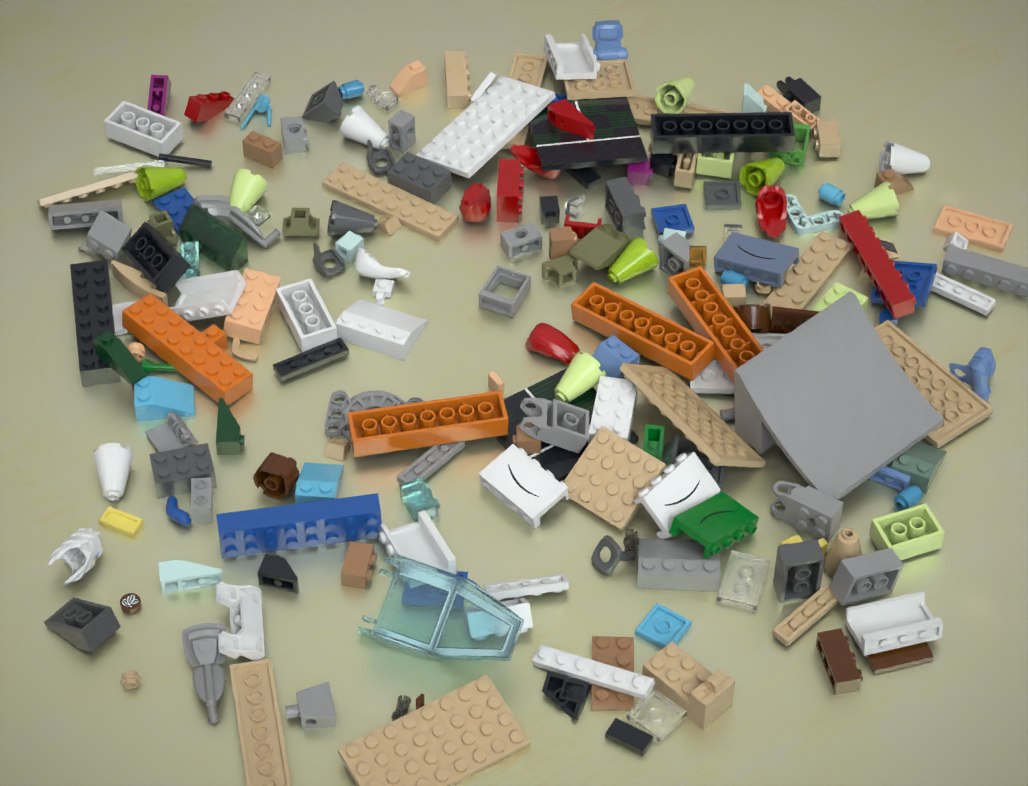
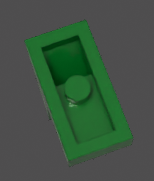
M645 424L643 451L662 461L665 426Z

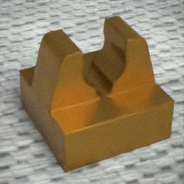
M689 246V265H706V246Z

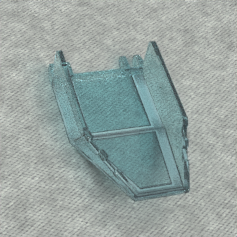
M395 554L394 558H384L386 564L396 566L397 568L395 573L386 569H380V574L393 579L377 620L364 615L361 618L366 623L374 624V629L358 627L357 631L359 633L428 659L511 660L525 622L522 618L471 579L399 554Z

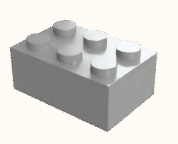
M892 548L880 549L876 552L861 554L852 558H844L839 563L829 589L842 606L892 593L904 564Z

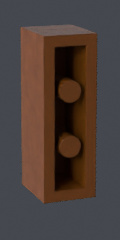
M842 628L818 632L816 647L834 695L859 691L863 676L861 670L857 669L854 652L851 653L848 636H844Z

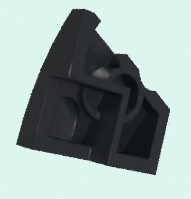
M548 671L542 692L573 720L578 721L591 684Z

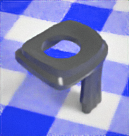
M370 139L367 140L368 153L366 159L375 174L387 173L396 164L393 154L388 149L373 152ZM383 158L388 161V164L380 167L375 164V161Z
M315 242L313 243L314 257L312 261L324 276L330 277L345 269L344 260L337 251L329 249L321 253L320 247ZM327 259H331L336 262V265L333 268H326L322 263Z
M606 535L599 541L591 560L603 574L609 575L615 570L620 561H634L637 552L622 551L618 543L611 536ZM604 547H608L611 552L608 562H603L600 558V552Z

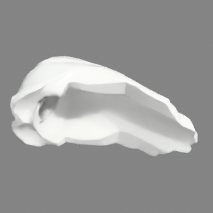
M358 248L355 257V269L363 277L395 279L409 277L411 274L408 270L401 268L385 267L379 264L377 258H373L365 249Z

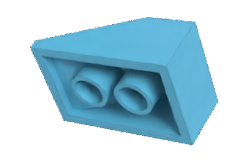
M146 376L134 384V404L137 421L167 419V415L170 412L176 413L181 418L195 416L194 385L156 376Z
M304 462L295 491L296 504L337 499L339 497L344 465Z

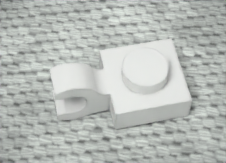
M376 279L373 288V296H376L377 299L376 304L384 306L385 298L392 297L394 280Z

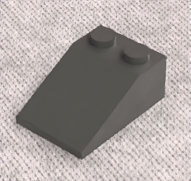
M676 434L665 445L662 457L663 463L667 466L677 462L675 459L680 454L695 452L719 488L722 489L725 466L713 465L709 461L710 458L700 452L694 442Z
M74 597L44 621L47 627L71 644L89 652L98 649L102 642L113 636L115 631L121 627L111 607Z

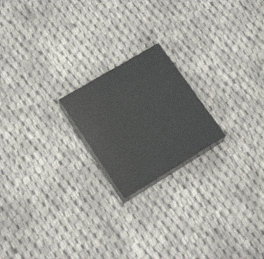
M704 181L705 210H741L739 181Z

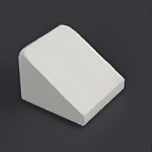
M954 231L947 237L943 249L948 251L951 245L966 250L969 241Z

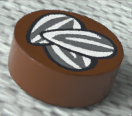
M128 593L122 596L120 599L122 611L127 614L138 612L141 608L140 597L135 593Z

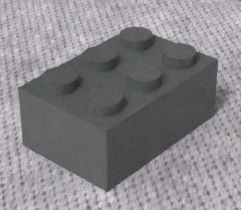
M407 152L387 171V180L389 184L435 205L451 188V171Z
M626 177L606 181L605 209L615 229L626 233L631 239L635 237L643 238V230L646 229L644 222L646 210L641 206L639 196L635 195L632 183H629Z
M208 443L149 454L158 499L191 493V478L211 477L212 487H217Z
M818 539L778 546L773 586L779 603L810 598L820 589L825 557Z

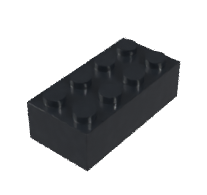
M147 222L141 225L122 248L145 276L166 293L174 287L175 283L191 266L170 242Z

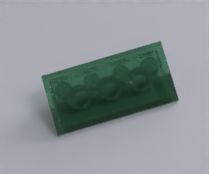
M191 204L179 228L181 241L228 271L239 270L248 263L246 236L197 205Z

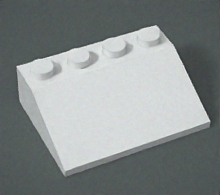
M360 299L342 312L335 325L337 327L338 338L341 337L343 341L405 360L426 327L428 320Z

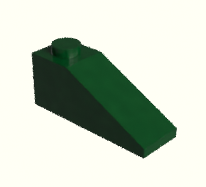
M108 330L94 339L96 355L130 385L133 386L147 376V373L131 352L111 331Z
M219 398L216 430L217 455H241V447H245V435H241L240 426L224 399Z

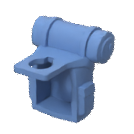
M619 20L595 22V26L592 29V38L595 41L593 54L596 55V60L627 59L628 51L625 47L621 46L623 27Z
M986 347L979 348L968 365L949 364L950 372L962 382L971 385L973 391L984 401L989 399L991 389L988 385V379L993 377L996 370V361L991 349ZM955 369L961 370L966 375L958 376L955 373Z

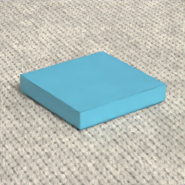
M656 603L635 629V635L663 649L671 641L677 645L692 626V621Z

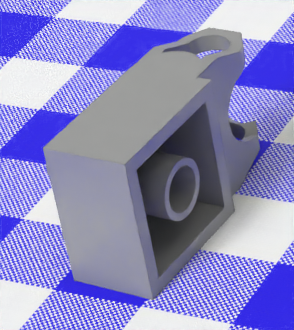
M524 398L521 402L520 408L530 416L523 417L521 423H519L522 431L534 439L579 454L589 439L588 410L556 399L550 401L544 398ZM533 403L536 408H528L525 405ZM530 422L533 423L534 426L526 427L524 424Z
M777 481L772 491L778 499H775L770 505L771 511L782 521L797 528L799 531H803L818 540L824 538L829 543L840 527L843 502L810 486L805 488L795 483ZM779 487H786L788 493H781L777 489ZM782 504L786 509L777 510L775 506Z

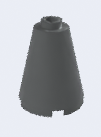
M332 200L331 213L328 220V236L345 235L348 231L355 234H366L376 230L377 219H374V215L337 200Z

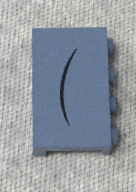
M732 232L714 256V271L723 273L724 270H733L747 276V280L782 288L784 285V274L792 263L798 264L800 262L799 248Z

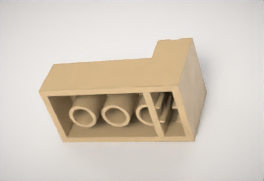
M673 641L643 664L642 675L654 678L655 685L652 689L702 730H705L733 705L735 681L721 669L712 674Z

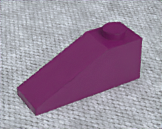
M151 75L147 110L165 117L171 92V81L168 75Z
M648 157L645 162L628 163L627 179L629 183H632V185L648 186V180L652 179L653 168H650Z

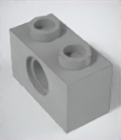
M400 110L388 120L389 147L403 154L416 143L415 116Z
M301 116L280 118L285 154L306 152V145L309 144L308 134H304L307 133L306 123H302Z
M533 222L500 232V246L508 259L541 250L542 235Z
M211 477L191 478V514L193 524L213 523V487Z

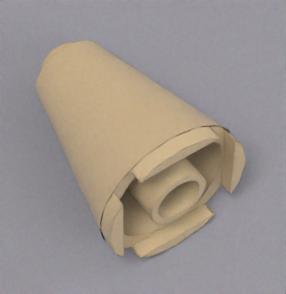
M841 529L825 555L824 568L826 574L832 579L841 560L862 554L859 535L854 529Z

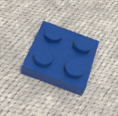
M686 204L651 208V216L658 236L663 235L665 228L686 231V234L694 233L695 227Z

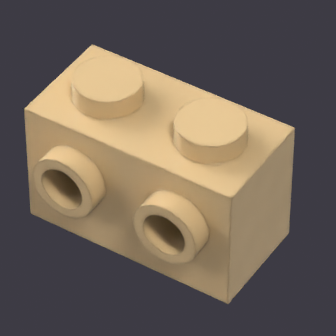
M816 121V128H813L812 135L813 138H816L814 148L818 150V156L840 157L841 138L838 121Z

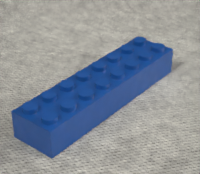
M378 493L216 514L222 558L379 538L378 533L381 532L380 525L382 524Z

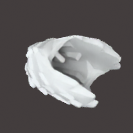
M92 526L90 529L80 528L78 532L69 536L50 555L51 558L48 565H51L56 560H64V563L70 565L72 569L71 575L64 582L65 584L78 581L96 565V559L103 553L100 531L96 532Z

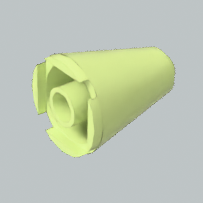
M682 77L662 83L656 89L655 102L657 107L665 114H680L686 108L694 91V81L689 77Z
M239 169L233 177L229 195L230 206H235L247 214L266 192L268 184L259 174L256 173L254 176L250 174L251 171L248 169Z
M888 181L883 182L851 203L848 209V213L859 210L862 216H866L867 220L900 214L899 211H896L899 208L897 197L893 189L889 190L888 185L890 183Z
M581 351L575 354L554 390L557 400L569 403L599 384L600 376L606 377L605 371L601 372L599 369L601 365L594 357L586 352L580 354Z

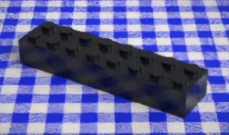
M792 112L651 114L650 119L652 154L793 152L795 131Z
M107 260L70 264L82 386L121 382L120 375L96 355L94 339L108 330L116 336Z

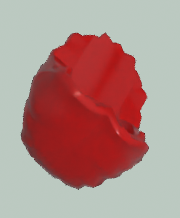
M514 144L510 149L511 154L517 160H521V164L545 179L553 180L562 171H542L536 149L530 148L525 144Z
M482 183L472 184L471 187L464 191L459 209L467 222L479 223L485 221L491 209L490 190L483 186Z
M764 185L759 190L755 201L757 221L760 229L766 232L768 237L774 239L779 237L780 233L786 229V193L780 186Z
M547 323L536 325L525 343L529 351L538 352L547 357H554L557 360H561L564 364H570L575 354L580 351L578 345L567 335Z

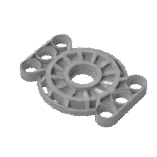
M338 390L333 392L330 397L324 424L325 434L329 438H337L343 435L351 442L348 430V412L424 401L421 398L413 397L405 402L397 395L385 391H366L349 398L346 392ZM336 398L345 399L343 402L335 401ZM334 412L341 413V415L338 417L332 416L331 414ZM332 426L338 427L336 431L328 430Z

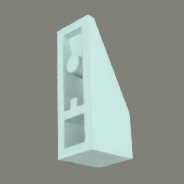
M179 559L158 562L162 594L216 586L220 581L223 582L222 569Z

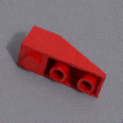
M226 91L189 96L184 115L196 123L209 121L235 103L236 99Z
M563 99L548 105V120L556 128L590 140L594 139V124L583 113L579 112L573 104Z

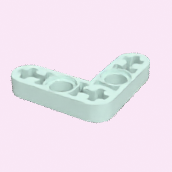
M786 194V218L796 234L807 235L840 227L839 217L843 215L842 212L832 210L806 216L797 198L792 194ZM791 213H798L799 216H793ZM821 221L823 224H816L814 222Z

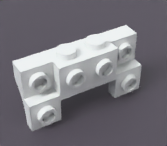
M220 581L216 584V602L229 607L231 634L222 631L218 635L219 652L234 659L240 655L253 661L262 659L265 656L261 589L252 585L236 586Z

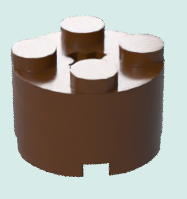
M760 304L739 305V309L737 306H733V309L750 332L751 329H755L758 332L770 331V304L762 306Z
M273 452L269 453L253 476L256 487L259 488L260 486L264 490L263 494L272 499H283L284 496L291 492L298 481L300 473L296 466L297 462L291 457L287 458Z

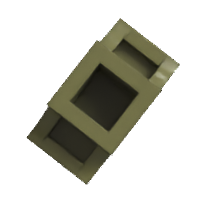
M292 208L291 215L283 219L282 234L283 236H319L320 218L313 217L310 213V208Z
M166 210L149 215V220H147L149 225L158 230L170 244L178 242L173 221Z
M568 254L542 263V277L544 280H552L559 287L576 282L578 259Z

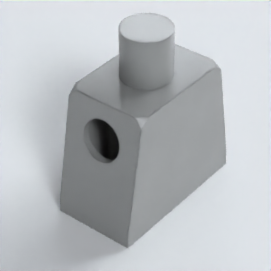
M329 682L298 691L296 693L297 704L285 706L287 719L300 717L301 726L304 729L337 727Z

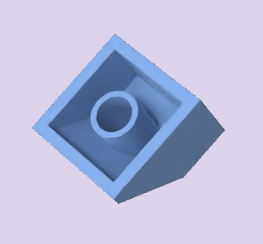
M614 335L600 343L592 355L600 363L599 369L601 372L605 371L606 377L626 379L624 377L625 374L619 369L623 363L639 364L640 355Z

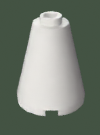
M360 105L354 107L351 110L354 113L351 116L347 115L340 128V132H342L340 134L367 145V140L370 139L372 148L378 150L386 148L389 143L388 134Z
M886 141L883 147H886L885 151L880 153L879 171L894 169L900 174L905 175L925 173L930 167V159H928L927 155L892 141Z
M119 443L102 444L97 451H93V457L103 496L108 500L115 501L124 494L133 459V450L127 445L126 448H123Z

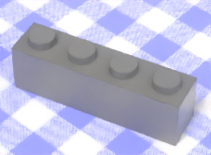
M119 199L49 205L48 218L50 230L92 227L101 210L123 223L122 201Z

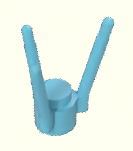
M261 94L257 97L253 108L242 123L241 129L248 123L255 110L260 113L267 111V125L271 126L272 106L269 105L270 99L268 96Z

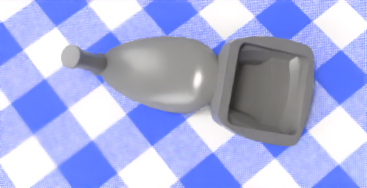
M200 195L192 203V211L195 217L205 219L207 224L218 225L230 220L262 247H268L272 241L281 236V232L275 228L264 239L260 229L243 211L235 206H230V198L228 196Z
M217 623L198 624L182 631V642L186 658L192 667H196L192 677L193 685L199 698L208 707V721L210 723H217L219 721L216 701L222 696L225 687V672L219 664L224 663L226 655L219 652L218 635L222 631L226 632L224 625Z

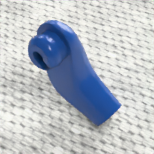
M169 497L166 504V514L168 517L182 524V526L190 525V515L178 508L176 497Z

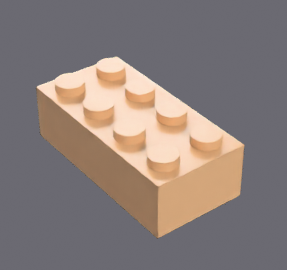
M245 268L242 277L247 284L232 314L226 316L223 331L228 337L239 338L240 340L259 345L277 299L276 288L280 287L281 277Z

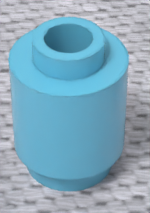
M828 182L822 184L818 190L819 198L833 206H840L846 196L843 190Z

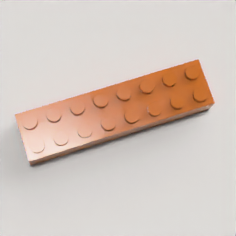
M702 266L668 278L669 296L696 333L714 342L715 359L734 384V370L764 351V349Z
M595 282L571 303L573 320L608 338L612 335L616 336L635 352L692 381L715 359V344L713 341Z
M151 293L122 310V327L167 363L171 364L178 372L218 404L219 398H223L228 406L253 390V373Z
M501 390L347 413L348 430L354 457L508 435L509 419Z

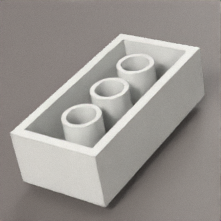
M123 101L104 120L106 137L159 157V153L169 154L183 139L181 122Z
M311 278L276 288L277 305L302 353L338 338L337 327Z
M600 376L589 428L588 445L601 426L629 442L638 390L633 382L627 379Z

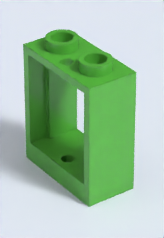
M793 123L795 141L803 142L802 151L793 150V152L789 153L770 152V158L779 157L786 164L804 166L811 125Z

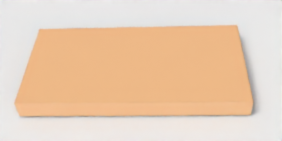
M944 205L933 227V232L949 236L956 231L971 244L1002 252L1013 225Z

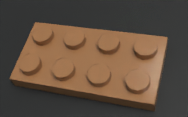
M592 636V660L634 672V637ZM591 683V710L634 711V696Z

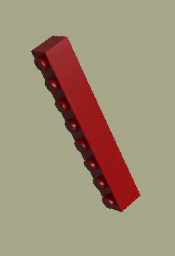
M859 210L840 216V229L843 235L852 244L853 252L892 317L896 319L915 312L914 304H916V298L914 294H910L907 282L902 281L900 271H896L893 260H889L886 248H882L879 237H875L874 229L872 226L869 227L866 216H862Z

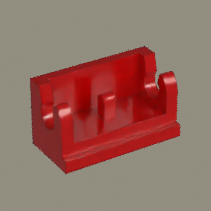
M566 215L564 227L571 226L578 239H583L595 227L602 225L601 218H598L597 224L570 221V215Z

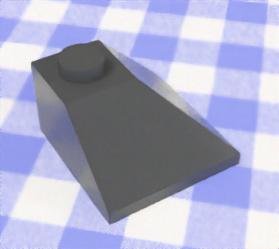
M334 80L311 95L302 115L303 119L329 123L333 119L337 120L340 117L343 102Z

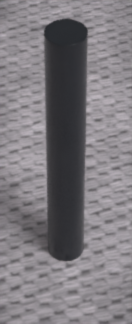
M159 153L158 160L210 168L212 166L211 160Z

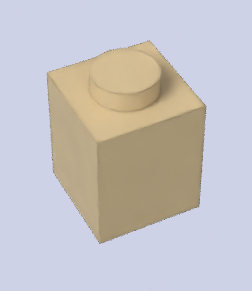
M722 284L721 293L732 308L737 306L739 309V305L746 304L745 284Z

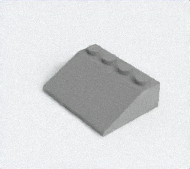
M638 538L637 589L719 592L720 552L706 559L703 557L705 547L696 540Z

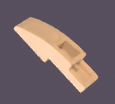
M768 84L758 91L764 98L763 104L768 107L766 112H792L793 123L811 125L810 131L816 127V121H821L796 100L791 103Z

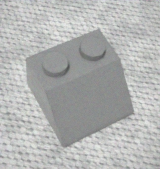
M101 210L87 234L86 246L104 256L105 259L118 262L125 255L122 248L131 238L132 228Z
M677 232L662 241L660 246L659 269L670 277L689 270V241Z

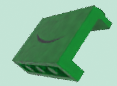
M721 492L675 516L669 533L674 537L683 532L688 534L705 547L703 557L707 559L717 555L725 548L728 549L736 542H741L747 536H752L758 528L759 517L726 493Z

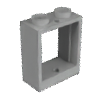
M497 265L479 293V307L513 318L531 289V276ZM499 282L519 289L514 299L493 293Z

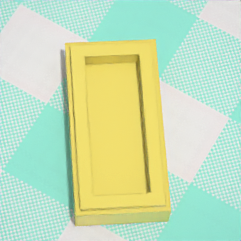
M109 506L100 517L99 525L134 538L144 525V520Z

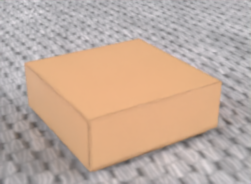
M494 371L488 373V387L492 392L501 390L502 396H504V382Z

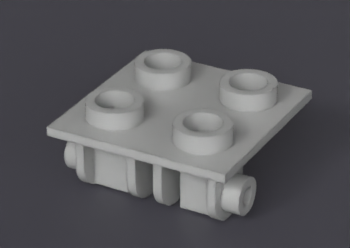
M173 412L167 415L166 423L145 432L158 452L189 447L198 443L181 417H178Z

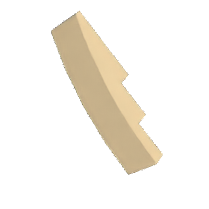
M114 260L111 261L113 276L132 294L142 299L151 293L168 306L167 294L156 290V285L145 279L142 271Z

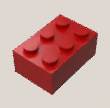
M499 159L496 195L497 222L518 223V215H522V205H519V203H523V192L520 191H524V180L521 179L524 178V167H521V160Z

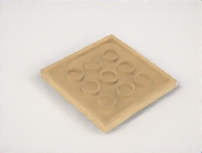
M627 59L597 60L600 64V71L597 72L596 79L563 80L567 100L571 101L636 96V89Z
M601 426L564 480V483L569 489L570 500L623 532L642 504H635L634 502L638 497L637 493L643 488L652 485L650 481L659 475L661 476L663 469L667 465Z

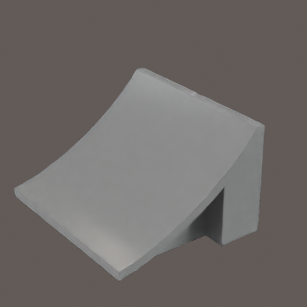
M851 291L734 370L735 432L761 454L774 444H777L812 488L837 500L841 499L944 424V418L924 398L892 357L868 319L857 296Z

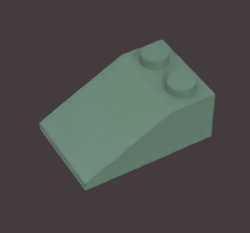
M919 441L898 456L891 468L911 476L909 486L915 485L920 488L922 493L926 494L947 451Z

